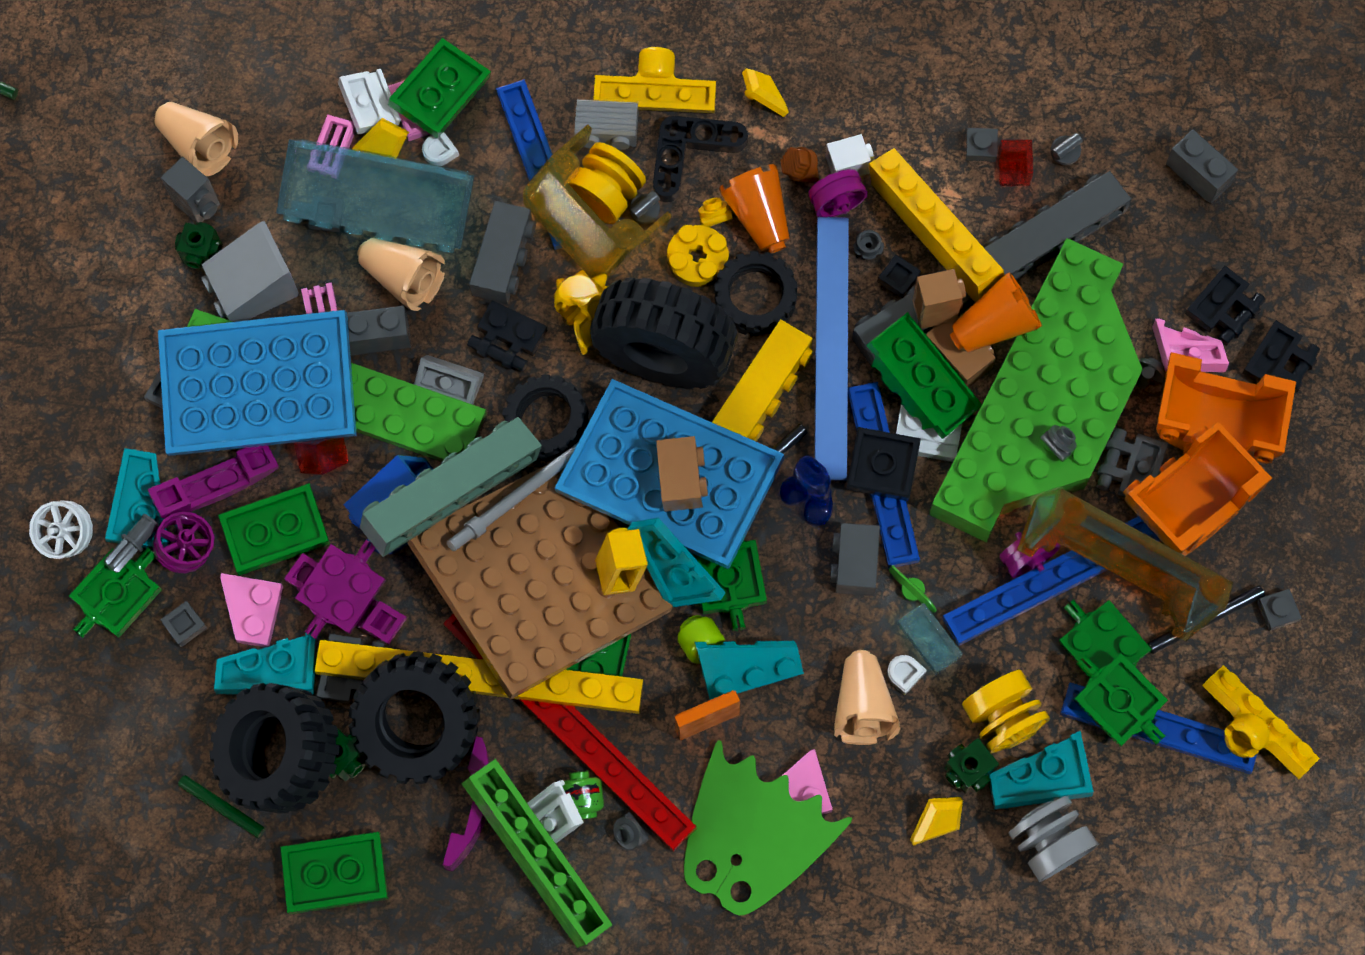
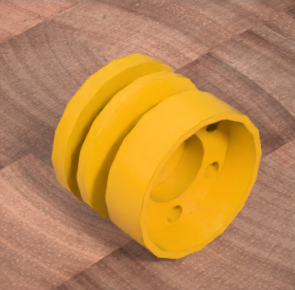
M596 142L590 148L589 154L582 159L583 167H577L563 186L568 197L584 212L601 222L614 224L628 207L626 199L631 200L635 198L637 190L641 189L646 183V177L637 164L623 152L608 144Z
M1022 670L1010 672L988 683L962 703L972 723L989 721V724L979 734L981 739L997 735L986 745L990 753L1013 748L1034 736L1038 729L1050 720L1046 711L1031 716L1032 713L1041 707L1042 703L1040 700H1032L1026 703L1022 701L1033 689Z

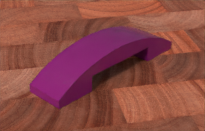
M268 445L248 447L237 451L236 457L180 481L178 477L149 488L148 493L160 517L166 518L172 513L181 511L191 512L234 495L270 475L279 468V465Z
M302 553L284 580L300 591L318 562ZM373 599L355 627L389 645L407 620V617L385 603Z
M476 737L468 766L471 775L490 763L486 745L481 737ZM474 801L465 834L451 833L443 862V866L447 871L453 872L467 857L485 824L486 818Z

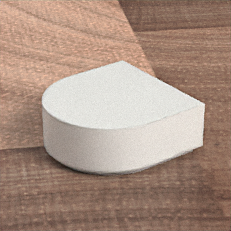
M444 132L438 139L432 135L429 136L422 145L425 160L433 166L446 165L459 156V151Z
M900 655L889 663L887 677L889 682L905 696L925 675L927 670L911 656Z

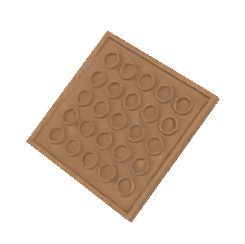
M544 467L458 509L407 542L510 700L668 614L673 608L670 603L662 598L647 568L635 591L603 595L595 559L607 533L619 527L612 517L555 491V486L564 469L486 527L487 531L476 540H469L455 552L448 547L447 541L461 531L467 521L474 516H481Z

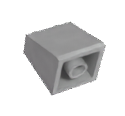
M265 221L252 227L201 264L206 273L201 279L208 293L215 292L219 301L214 302L220 318H228L232 322L247 321L300 296L291 273Z

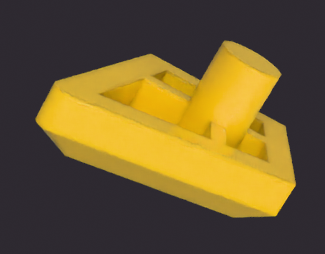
M747 68L742 72L747 88L745 96L748 99H755L782 117L789 113L786 103L771 76Z
M381 118L353 146L352 151L397 159L409 131Z
M962 798L929 799L910 838L911 843L917 845L960 830Z

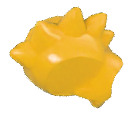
M581 270L567 279L560 278L556 280L557 290L554 295V307L567 320L568 325L574 324V332L582 355L588 352L587 349L592 343L590 326L602 292L608 287L605 286L607 274L605 273L589 278L586 272Z

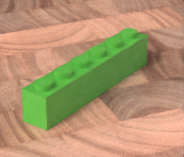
M496 759L461 783L577 948L587 945L613 925Z

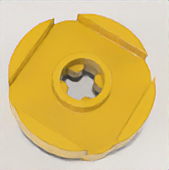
M685 225L681 227L679 232L672 237L667 249L668 265L677 280L692 287L706 286L708 282L717 280L719 271L723 270L724 264L729 261L726 238L708 226ZM702 250L703 254L707 257L705 259L700 258L698 262H694L693 256L690 253Z

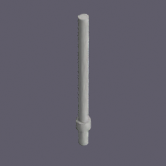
M578 442L481 516H474L464 524V528L447 541L448 547L455 552L469 540H476L487 531L486 527L563 470Z

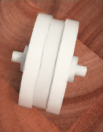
M61 500L44 504L34 512L30 521L29 535L34 547L48 558L63 559L80 554L88 547L92 538L93 524L90 515L81 505L73 501ZM58 506H64L69 509L63 520ZM50 510L54 518V523L45 520L46 514ZM74 515L77 517L79 526H75L71 522ZM43 526L47 527L46 536L43 534ZM75 531H80L78 541L71 536ZM53 538H56L55 550L47 543ZM64 539L73 548L67 553H62Z

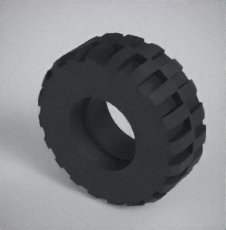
M634 277L626 278L623 281L619 279L604 289L590 326L593 346L599 350L600 355L609 359L612 364L648 381L662 383L670 387H683L684 389L707 388L709 385L713 386L726 375L738 334L732 317L727 315L721 306L711 302V299L692 292L693 290L673 285L670 282L655 281L651 278L635 279Z

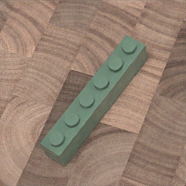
M519 417L509 423L503 421L493 429L490 435L485 438L480 436L471 441L467 449L457 454L454 452L448 455L441 462L440 466L433 470L428 468L422 471L415 481L408 486L402 484L395 488L387 499L380 503L374 501L369 504L362 512L359 528L382 557L536 461L542 445Z

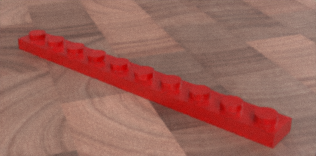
M452 614L443 623L444 627L476 659L483 660L455 615ZM518 699L673 852L697 829V826L574 706Z

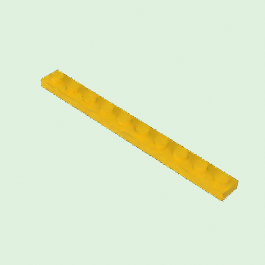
M320 640L314 672L318 675L364 680L383 661H389L395 655L402 653L410 656L416 651ZM424 653V657L430 658L433 653ZM435 654L442 657L441 662L448 666L450 662L458 667L456 673L460 677L466 674L471 681L468 686L471 692L476 691V694L508 698L484 660ZM564 670L513 699L639 714L643 679Z

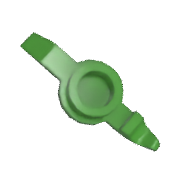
M894 565L889 568L892 576L902 585L901 591L905 599L919 601L924 608L934 613L937 611L933 602L924 594L925 586L918 578L908 579Z

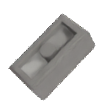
M426 355L420 359L414 385L473 405L482 384L484 373Z

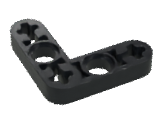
M669 116L665 118L660 126L653 178V191L659 196V201L666 203L678 198L681 191L686 148L726 153L741 152L748 143L746 127L741 123L683 116ZM672 127H678L676 136H670ZM687 127H691V139L687 138ZM701 128H706L713 135L709 140L702 141L696 137V132ZM717 130H721V131H722L721 142H718V141H717V139H718V131H717ZM732 133H738L737 141L731 142L730 137ZM667 153H674L679 157V160L674 165H666L663 163L662 157ZM665 174L671 175V188L669 192H663L662 186L665 184Z

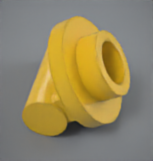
M717 197L705 200L703 206L698 209L700 222L703 226L710 227L733 219L727 202L721 201Z

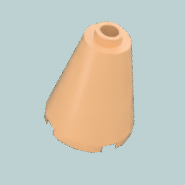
M167 102L161 105L155 113V126L181 157L183 156L205 176H212L220 172L231 160L228 154L232 147L234 149L237 148L238 132L236 127L229 121L174 102Z
M370 238L360 245L357 252L359 264L410 310H420L421 308L418 306L423 302L429 304L439 291L445 273L440 271L441 263L445 265V260L440 254L433 251Z
M854 651L851 653V656L845 659L834 723V735L836 738L838 735H841L842 742L854 745L877 744V738L885 735L887 741L893 739L899 734L900 722L878 659L875 655L870 654L869 651Z

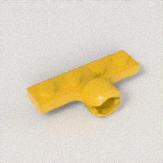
M648 47L642 49L639 53L638 73L636 76L595 75L594 100L638 102V110L715 114L716 81L678 79L674 75L675 55L673 51L662 47Z
M1224 665L1202 685L1234 717V720L1224 730V740L1228 749L1236 756L1251 758L1262 748H1265L1298 779L1320 759L1307 743L1295 735L1288 728V725L1264 704L1261 698L1254 695L1240 681L1238 676L1230 672Z

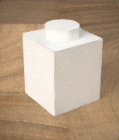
M862 134L826 144L825 157L831 174L847 169L856 170L860 176L870 173L869 163L874 161V154L869 143L865 144Z

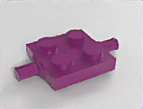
M365 539L356 555L344 553L330 544L295 597V599L308 606L312 613L316 615L304 632L317 639L324 625L328 623L337 625L349 634L352 633L386 581V579L372 571L366 563L375 550L371 542Z

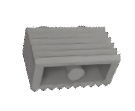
M577 99L574 130L576 144L591 148L596 142H601L618 150L628 149L629 146L636 147L639 115L638 102Z

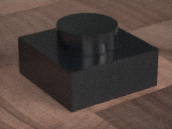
M895 254L879 275L877 282L900 298H904L916 282L917 277L921 275V270Z

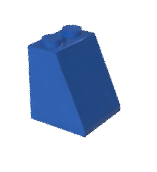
M396 455L343 504L350 513L348 515L349 519L359 528L362 512L369 504L374 501L382 502L389 497V494L395 488L402 484L408 486L415 481L422 471L428 468L433 470V467L423 457ZM406 542L405 544H403L402 546L398 547L397 549H395L394 551H392V552L389 553V554H395V553H397V552L400 551L402 548H404L405 546H407L408 543Z

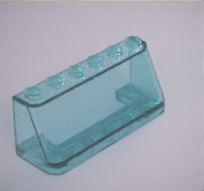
M292 138L288 142L276 213L283 214V220L288 222L301 223L303 218L313 220L314 226L319 228L332 229L334 224L344 226V232L363 235V230L375 232V238L393 241L395 236L406 238L405 244L424 247V242L436 244V250L454 253L455 248L461 249L476 174Z

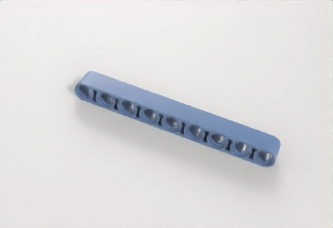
M817 217L814 480L846 481L848 217Z

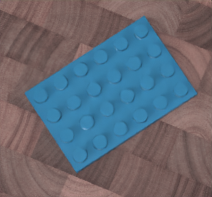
M345 310L158 330L165 451L168 456L357 436L348 318Z
M611 379L555 486V491L628 525L635 521L659 518L690 553L729 570L785 457L779 451ZM695 436L697 447L703 446L705 466H699L700 477H706L708 496L702 497L703 508L664 512L656 440Z

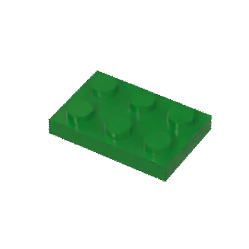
M441 38L388 100V105L438 139L490 78L491 71L444 38Z
M310 483L218 515L236 572L239 576L330 544Z
M380 832L280 847L286 906L289 915L389 899Z

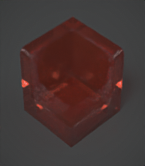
M1001 140L998 150L1000 186H1030L1033 177L1032 140Z
M344 437L294 443L300 473L323 475L347 464L349 461Z

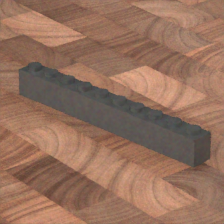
M1111 171L1102 176L1096 174L1085 182L1083 188L1076 192L1074 189L1066 192L1057 204L1052 207L1046 205L1040 208L1034 214V218L1026 223L1019 221L1009 229L1008 234L1001 238L998 236L993 237L983 247L1003 268L1004 275L1010 272L1017 280L1058 255L1066 238L1079 242L1126 213L1132 199ZM943 268L938 272L946 271V269ZM915 286L901 300L896 301V299L889 301L881 308V312L873 317L867 315L855 324L852 340L870 365H872L875 355L866 345L908 312L919 326L912 301ZM967 293L966 297L962 298L963 309L959 310V315L966 312L975 303ZM936 326L923 328L922 331L927 334Z

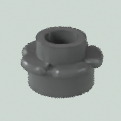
M865 230L856 236V242L853 247L857 255H862L863 259L872 260L875 259L876 255H880L883 252L884 243L877 232ZM870 243L872 246L867 248L866 244Z

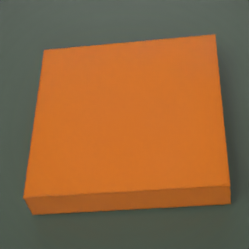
M736 690L727 692L675 715V731L679 740L681 741L739 716L740 699Z

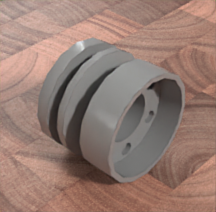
M1068 796L1038 806L1022 817L1021 821L1008 833L1012 840H1017L1026 834L1029 837L1017 847L1020 852L1034 847L1038 851L1027 864L1039 882L1067 868L1099 845L1087 826L1073 831L1069 827L1079 816L1077 810L1062 816L1061 812L1072 804Z

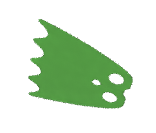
M718 740L709 760L692 816V822L697 826V829L688 837L684 860L685 881L691 888L701 894L712 893L720 899L721 905L733 914H749L770 901L808 869L848 827L852 817L836 822L825 821L822 817L821 795H816L805 801L793 800L789 794V778L787 775H783L772 782L761 781L757 776L756 759L753 755L737 764H729L724 758L722 742ZM735 854L742 857V862L738 866H734L731 863V857ZM704 860L712 861L717 868L716 876L710 881H702L696 874L698 864ZM738 881L747 882L751 887V896L745 902H736L731 896V888Z

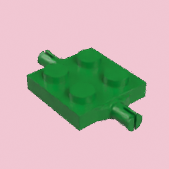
M756 540L742 542L729 570L693 554V557L726 592L719 601L701 603L703 615L717 612L730 613L732 631H738L736 618H738L740 630L746 629L742 611L748 607L767 604Z
M148 547L135 562L130 559L119 573L113 572L104 563L106 557L113 551L112 548L69 595L86 615L73 628L78 635L84 638L93 626L97 624L107 628L116 637L120 638L162 591L148 577L145 571L148 565L156 558L154 552Z
M1072 600L1070 604L1068 603L1064 607L1076 623L1071 631L1059 639V643L1076 663L1087 655L1100 669L1110 664L1122 653L1136 667L1138 661L1151 652L1152 649L1110 600L1096 611L1087 614L1075 600Z
M1122 653L1110 664L1100 669L1087 655L1076 663L1090 679L1085 688L1073 700L1119 747L1132 735L1141 731L1155 745L1166 736L1153 724L1152 720L1156 712L1168 699Z

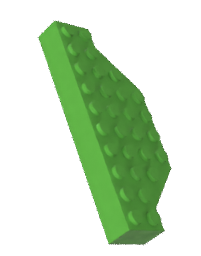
M1066 238L1031 307L1032 310L1036 311L1042 327L1016 337L932 503L930 516L987 543L1000 515L1010 513L1014 509L1023 506H1032L1054 499L1055 496L1071 491L1073 493L1085 489L1143 370L1111 292L1120 275L1123 263ZM1053 425L1066 426L1076 437V449L1063 462L1040 439Z

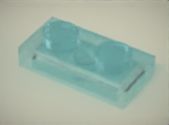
M925 603L898 620L897 625L935 675L963 656L961 650Z

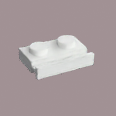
M377 69L373 73L366 71L339 77L338 85L357 134L367 133L381 118L399 126L401 118L399 113L388 105L391 93L381 69Z
M901 405L896 434L921 438L918 456L953 462L958 451L962 424L945 438L941 439L933 428L922 430L920 420L912 417L904 406Z
M563 780L552 783L527 802L555 843L562 840L584 823L570 793L566 794L562 787L565 785Z

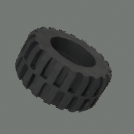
M413 652L410 656L402 653L395 655L389 661H383L364 679L363 683L356 690L353 696L354 702L349 709L348 716L352 718L349 732L350 736H356L357 741L353 746L357 753L364 752L367 758L364 760V763L370 769L375 764L381 769L378 775L386 779L391 774L397 776V783L407 784L410 779H414L415 784H424L429 778L437 780L444 777L447 771H452L459 765L476 738L478 732L477 724L480 720V709H476V703L478 702L476 691L471 692L468 687L471 681L466 674L460 677L456 673L458 667L450 662L447 666L441 662L442 657L435 654L428 658L424 657L423 652ZM402 690L420 691L430 696L438 704L444 716L445 726L441 736L435 742L426 745L411 744L400 739L391 730L386 719L385 709L389 699L395 693Z
M260 683L253 685L250 689L245 688L236 695L237 700L231 699L224 707L225 713L220 714L215 722L218 726L216 732H212L210 742H213V750L210 751V761L214 762L215 767L212 768L215 780L221 781L218 785L224 795H229L233 803L244 806L246 809L272 813L299 811L306 804H312L318 799V792L324 791L330 783L328 780L329 775L335 773L337 764H334L335 756L339 755L340 746L336 745V738L339 737L337 726L331 723L334 721V717L329 709L324 708L325 704L319 697L313 696L311 692L304 689L273 683ZM278 722H281L286 735L285 754L276 771L269 775L264 764V745L271 729Z

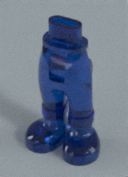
M804 456L795 465L793 476L783 481L780 487L781 499L785 504L794 506L802 503L811 495L804 508V519L812 526H821L827 523L832 515L833 499L831 496V478L829 473L815 458Z

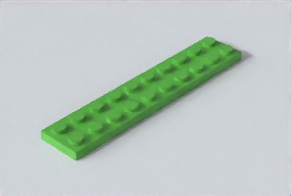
M195 309L187 327L229 323L232 321ZM351 363L356 432L441 462L451 453H461L467 449L471 441L477 438L487 414L486 409Z

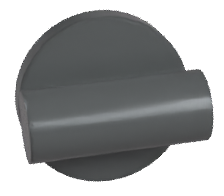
M1074 133L1071 136L1056 138L1050 149L1053 160L1061 165H1072L1077 162L1081 155L1080 144L1083 142L1081 136L1078 133Z
M652 190L648 194L636 196L631 201L629 212L636 222L649 224L658 218L660 214V198L657 193Z
M1141 358L1139 362L1143 370L1137 381L1138 387L1141 389L1148 388L1151 380L1163 382L1166 377L1164 366L1154 358Z
M1053 425L1040 437L1061 462L1065 461L1077 447L1074 433L1066 426Z
M630 812L616 820L614 824V836L617 842L626 849H634L650 839Z

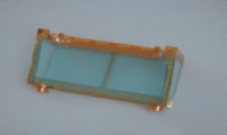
M1064 489L1040 494L1034 500L1017 548L1018 551L1032 557L1038 549L1044 548L1045 551L1050 553L1056 547L1057 542L1164 600L1165 604L1162 614L1165 616L1170 615L1173 618L1175 628L1172 634L1184 641L1191 638L1226 609L1233 586L1232 581Z

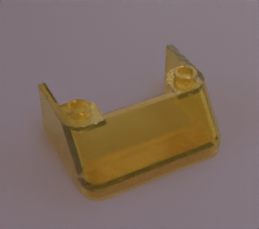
M588 124L558 149L530 180L523 191V203L526 208L531 209V213L589 277L593 278L605 273L608 279L667 228L672 215L667 211L646 231L631 219L620 220L610 229L568 184L577 176L580 167L575 153L589 142L592 128Z

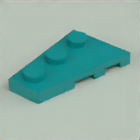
M124 448L105 536L106 542L119 544L122 540L121 535H127L142 518L143 514L150 516L159 526L163 519H165L160 517L148 493L149 488L160 484L156 453ZM157 529L141 548L146 549L148 547L153 550V539ZM160 537L163 548L168 546V539Z
M659 518L635 521L627 528L628 530L639 529L648 563L647 569L665 601L673 607L719 601L723 598L726 592Z
M305 633V636L288 640V638L276 641L277 644L259 650L252 648L217 659L214 683L215 693L238 694L245 688L250 689L255 684L273 683L304 689L314 694V671L318 636L315 639Z
M735 641L723 642V645H707L706 642H695L710 700L732 690H736L738 694L804 674L795 641H756L754 645H737Z
M1081 730L1058 744L1053 743L1045 747L1043 751L1033 756L1024 757L989 774L991 779L989 785L994 810L1046 803L1058 800L1064 796H1068L1069 799L1092 797L1094 793Z

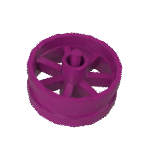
M847 169L829 174L819 180L808 191V197L814 205V210L818 217H837L847 214L850 210L861 204L867 197L868 192L865 185L861 183L859 173L856 170Z
M185 511L172 513L163 519L153 539V551L161 565L172 572L183 574L194 572L202 567L214 547V534L208 522L195 513ZM182 524L190 525L192 528L190 530L183 529ZM169 525H175L178 535L164 529ZM198 530L204 539H194V533ZM160 537L174 543L163 548ZM193 546H207L205 554L201 556ZM174 551L178 555V559L173 558L168 553ZM189 553L194 561H183L184 555Z
M1045 525L1024 536L1021 532L1016 533L1017 540L1000 554L999 559L1007 566L1011 577L1017 578L1036 568L1039 572L1044 571L1045 568L1042 564L1056 554L1061 545L1057 539H1054L1049 527Z

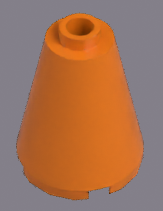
M770 164V171L763 172L761 167L752 169L730 179V187L726 189L721 185L719 191L761 251L768 250L769 253L774 254L785 249V242L790 240L778 169L775 164Z
M1009 272L1001 277L952 325L954 332L950 333V337L959 350L964 348L967 352H971L1035 331L1042 327L1036 311L1032 310L1028 302L1029 299L1021 286Z

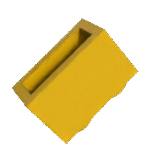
M617 528L607 533L595 559L603 595L635 591L648 566L639 529Z

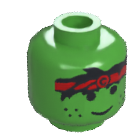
M589 771L569 773L570 779L565 780V785L562 787L566 794L570 793L581 818L598 817L597 812L604 807L601 780L597 777H589Z

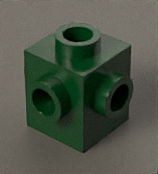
M185 222L183 231L177 234L175 240V250H177L183 264L194 269H203L201 264L221 251L223 243L216 230L211 225L203 222H197L196 225Z
M338 729L339 737L336 738V745H339L340 748L339 755L335 756L334 761L337 767L335 773L329 776L334 779L338 775L344 781H347L349 778H354L362 772L365 767L364 760L367 756L364 752L357 753L353 744L357 741L356 736H350V734L346 736Z
M977 738L967 747H964L963 744L958 745L947 755L949 761L945 765V770L947 771L945 777L956 790L961 788L966 794L973 788L975 792H978L991 781L989 774L997 769L999 763L979 738ZM965 766H970L973 770H969Z

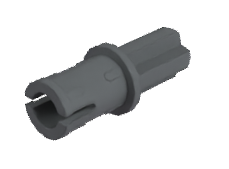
M143 514L142 518L127 535H121L122 540L104 561L106 566L113 572L119 573L137 552L141 553L143 551L141 547L158 529L159 524L147 514Z

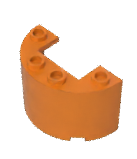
M1173 352L1170 353L1156 426L1157 433L1161 439L1183 450V454H1185L1194 443L1191 437L1203 426L1209 429L1219 422L1257 462L1272 463L1274 458L1284 454L1296 381L1265 374L1257 384L1201 372L1202 359Z
M1219 422L1209 429L1206 426L1199 429L1191 437L1194 443L1187 453L1178 460L1174 457L1170 458L1160 467L1159 471L1161 473L1154 478L1152 475H1149L1141 483L1137 479L1123 491L1126 495L1124 501L1178 559L1187 556L1217 533L1239 513L1238 511L1247 502H1251L1272 479Z

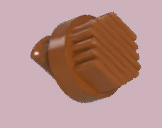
M805 147L788 148L780 160L782 173L797 182H817L819 174L816 153Z

